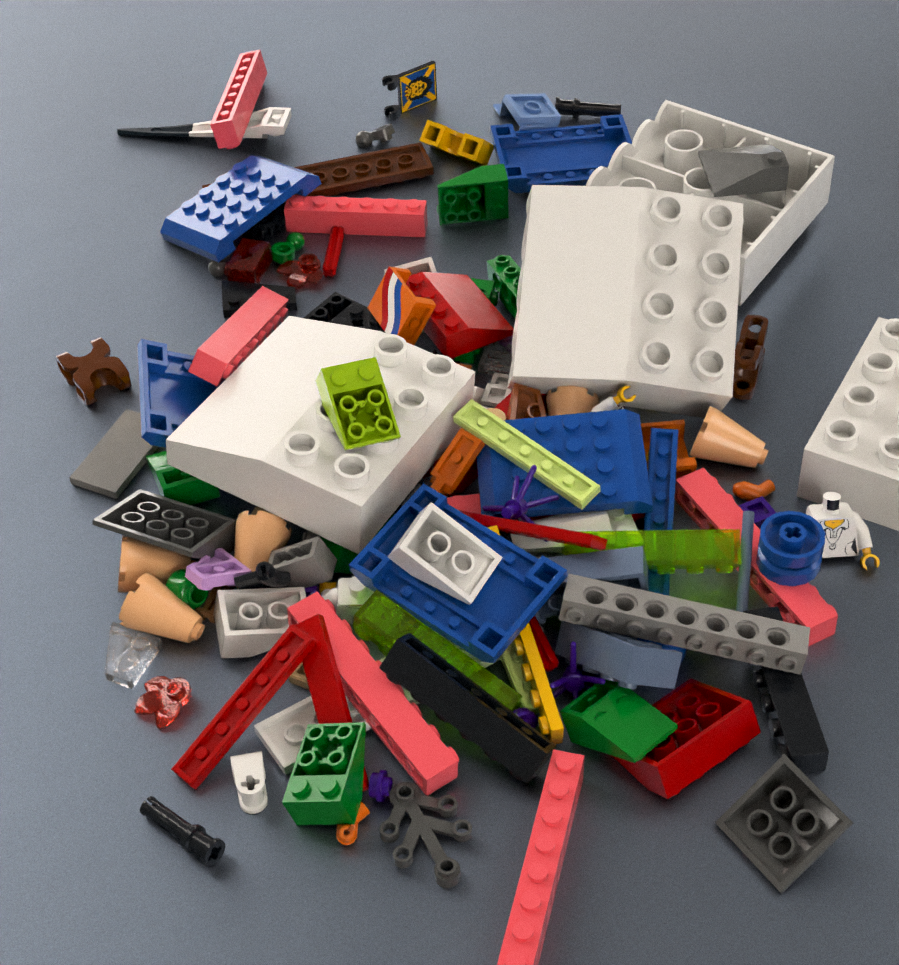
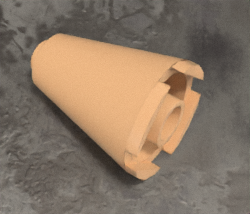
M559 386L557 391L552 393L550 389L546 395L548 416L588 413L599 404L600 399L596 393H594V397L587 394L588 389L583 387Z
M710 406L689 455L699 459L756 468L757 463L763 465L769 450L764 449L766 443L717 408Z
M249 510L241 512L236 520L234 558L252 572H255L260 562L269 561L271 551L286 546L292 530L291 528L289 530L286 528L287 522L274 514L257 510L256 515H248Z
M122 535L118 592L136 591L140 585L135 582L144 573L152 574L166 585L168 578L173 572L179 569H186V566L196 562V560H191V557Z
M144 573L138 578L135 583L140 586L135 593L129 591L121 607L119 620L123 622L120 625L125 628L185 643H191L193 639L197 641L205 628V625L202 624L203 617L179 599L152 574Z

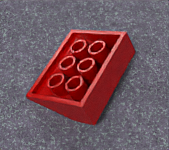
M419 272L409 276L406 285L416 297L432 299L436 304L423 330L443 355L452 359L513 335L514 328L468 275Z
M690 678L652 704V706L675 722L678 729L636 763L615 756L612 757L648 790L669 799L677 795L694 780L701 778L712 767L725 761L729 755L740 747L747 745L761 731L751 701Z

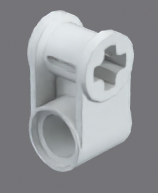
M262 751L231 756L233 778L238 791L241 809L249 814L263 811L268 804Z

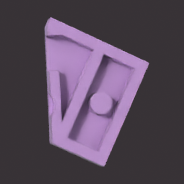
M218 548L215 550L214 557L210 558V556L205 555L200 558V561L186 566L185 577L196 585L198 589L212 590L213 587L236 586L234 582L235 577L251 573L252 571L224 549Z

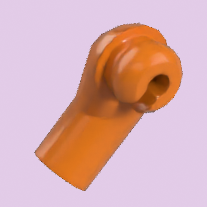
M769 479L759 485L742 481L735 483L732 491L736 497L745 501H751L761 496H768L775 491V485Z
M362 801L355 824L337 825L336 837L343 845L354 843L357 838L358 823L370 814L369 809Z

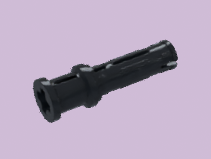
M556 97L555 108L560 115H571L573 118H576L579 115L600 117L621 114V104L582 102L578 98L566 100Z
M153 796L147 798L152 805L148 804L145 800L143 801L140 813L177 838L183 850L189 853L193 852L199 856L201 862L208 867L213 866L220 860L225 851L223 840L219 838L214 839L199 824L191 825Z

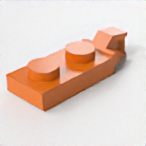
M463 428L459 429L430 473L432 475L430 480L432 483L431 488L444 496H447V494L451 495L485 446V443Z

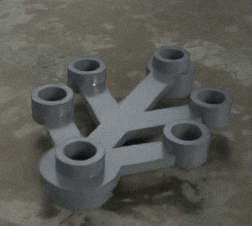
M411 782L396 784L389 794L393 809L388 820L382 822L379 827L380 838L386 843L395 842L399 838V826L405 813L408 814L411 823L402 845L397 846L393 851L394 864L399 868H407L413 863V852L420 837L436 864L434 866L436 883L443 888L456 886L461 879L460 865L456 860L447 857L434 832L454 837L458 842H467L472 837V825L464 819L451 823L423 815L420 808L438 811L441 816L450 818L457 814V799L451 795H445L438 799L421 794L419 787ZM446 804L453 805V807L449 809H446L443 806ZM388 829L394 830V832L391 834L385 833V831ZM466 829L467 832L459 833L457 830ZM401 854L408 855L405 859L398 858ZM444 868H451L452 870L446 872V871H443L442 869H444Z

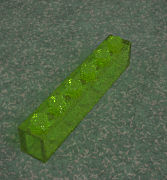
M740 529L577 531L607 539L605 550L643 546L648 570H657V574H673L675 569H686L688 574L704 573V569H716V573H732L733 568L741 565ZM562 543V556L601 551Z
M376 590L354 614L353 628L356 634L363 640H370L376 644L383 655L387 656L398 638L411 633L512 712L520 707L521 694L380 591Z

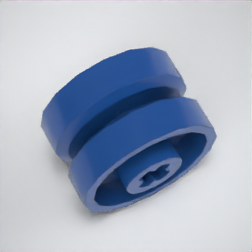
M795 511L778 512L766 518L761 525L756 563L760 572L768 580L786 586L803 585L815 579L821 568L825 545V532L822 525L813 517Z

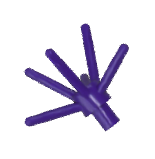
M532 465L519 494L520 477L515 476L511 500L507 501L505 505H485L482 509L484 511L501 512L502 516L506 519H518L522 522L535 524L526 515L528 509L559 499V496H548L528 503L523 499L537 469L536 465Z
M574 641L570 643V666L566 668L562 678L550 684L552 689L558 687L552 693L554 700L565 690L572 692L574 701L579 697V691L582 689L588 690L592 687L586 682L602 685L606 682L603 678L583 675L581 670L576 667V643Z

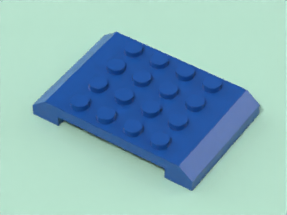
M622 114L600 116V124L520 131H514L513 124L490 126V134L498 164L505 165L508 189L514 193L530 192L532 185L586 186L589 177L595 169L600 166L608 168L614 152L622 143L632 144Z
M250 155L242 162L235 164L230 171L217 177L216 181L211 185L201 189L192 199L183 202L181 207L165 218L160 233L164 240L219 263L236 250L233 241L294 194L306 196L322 183L317 175L262 156Z
M141 339L138 343L142 438L150 445L166 448V439L225 379L218 386H215L188 372L194 359L193 355L167 351V344Z
M627 409L503 420L600 485V492L581 510L533 477L523 498L527 503L553 495H558L559 499L529 508L526 513L528 517L624 509V515L653 512L639 414ZM485 444L477 456L481 514L504 518L501 512L484 511L482 509L483 506L505 505L507 501L511 500L514 477H520L519 494L528 473Z
M424 483L349 564L350 571L364 586L477 659L488 663H495L567 578V570L543 555L538 559L449 505L446 496ZM431 502L503 557L470 605L411 576L388 558L419 512Z

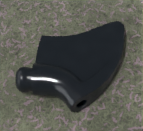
M266 561L260 562L255 572L234 578L238 589L286 588L290 585L291 581L289 572L278 571L272 564Z

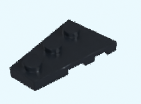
M221 280L224 318L231 317L262 286L289 299L285 308L289 309V311L297 310L295 287Z

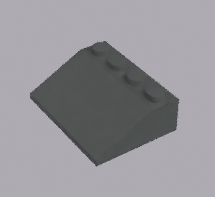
M141 489L93 519L92 524L191 558L200 559L205 555L212 558L214 557L215 550L218 548L231 553L234 550L235 519Z

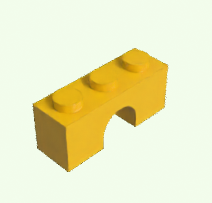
M427 120L419 140L432 148L482 166L488 164L494 149V145L484 139L467 133H459L430 120Z

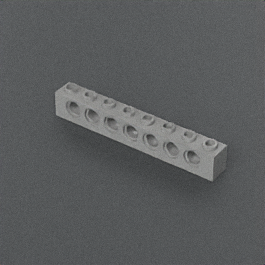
M574 574L568 575L559 620L800 675L808 655L810 627Z

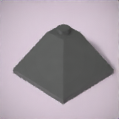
M770 144L698 151V156L714 197L785 191L787 189L789 164L784 152Z
M785 754L715 822L780 893H783L854 824Z

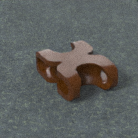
M748 315L744 319L740 339L735 349L733 397L736 399L750 400L754 396L765 355L764 345L768 330V319L764 316ZM758 325L761 329L760 332L754 333L749 330V327ZM739 382H747L750 385L745 390H741L737 386Z
M101 337L90 341L93 349L85 356L75 357L67 351L55 356L61 375L69 385L77 386V396L86 406L97 402L94 393L102 386H115L120 391L132 386L127 368L118 357H110V347Z

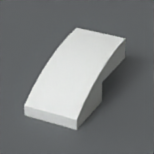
M494 372L491 382L486 385L481 405L496 407L512 392V389L507 388L508 374Z

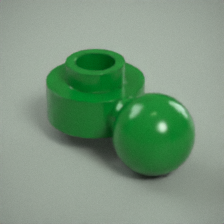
M292 232L287 236L286 242L275 243L271 247L272 259L279 264H288L295 259V251H299L304 247L305 239L303 235L298 232Z

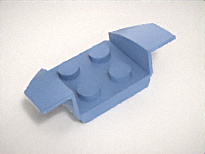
M545 93L506 94L501 104H493L499 116L512 115L520 126L519 131L555 128L560 124L561 115Z

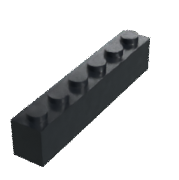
M778 606L743 611L744 613L783 621ZM752 664L753 683L755 688H760L761 708L764 713L769 715V732L771 737L776 738L778 743V760L785 754L803 773L824 771L827 765L829 750L802 673L800 675Z
M411 633L396 640L379 669L386 673V677L391 682L403 686L410 692L414 700L426 704L435 711L434 713L437 718L453 725L459 730V734L464 739L476 743L484 750L488 758L499 761L509 769V773L514 778L529 783L534 779L552 755L553 749L555 750L557 745Z

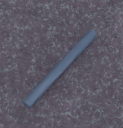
M743 511L736 602V611L739 612L748 610L755 514L753 511Z

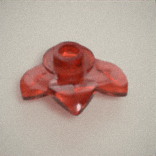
M312 253L303 254L298 260H289L276 269L277 273L288 276L287 287H295V289L305 286L307 282L317 284L323 277V272L320 270L321 262Z
M156 676L144 683L147 692L142 694L137 700L134 712L137 715L155 714L156 726L161 730L180 716L182 706L187 704L191 698V685L186 679L181 677L169 679L165 676Z

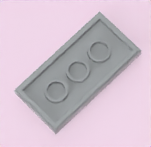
M128 409L124 411L69 477L72 485L115 499L121 495L147 462L146 456L152 455L159 447L150 445L142 438L141 413Z

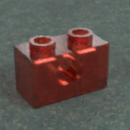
M242 238L238 247H235L236 250L233 251L232 258L225 265V276L228 277L229 281L260 284L272 262L270 242Z

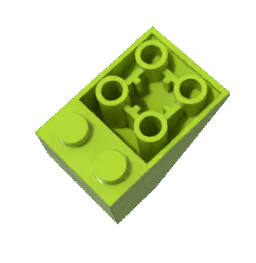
M376 357L321 368L315 380L323 407L345 451L401 437Z

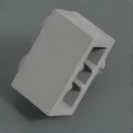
M308 531V534L306 532L303 533L301 542L271 551L268 562L276 570L290 573L291 581L288 587L306 588L332 580L337 558L319 535Z

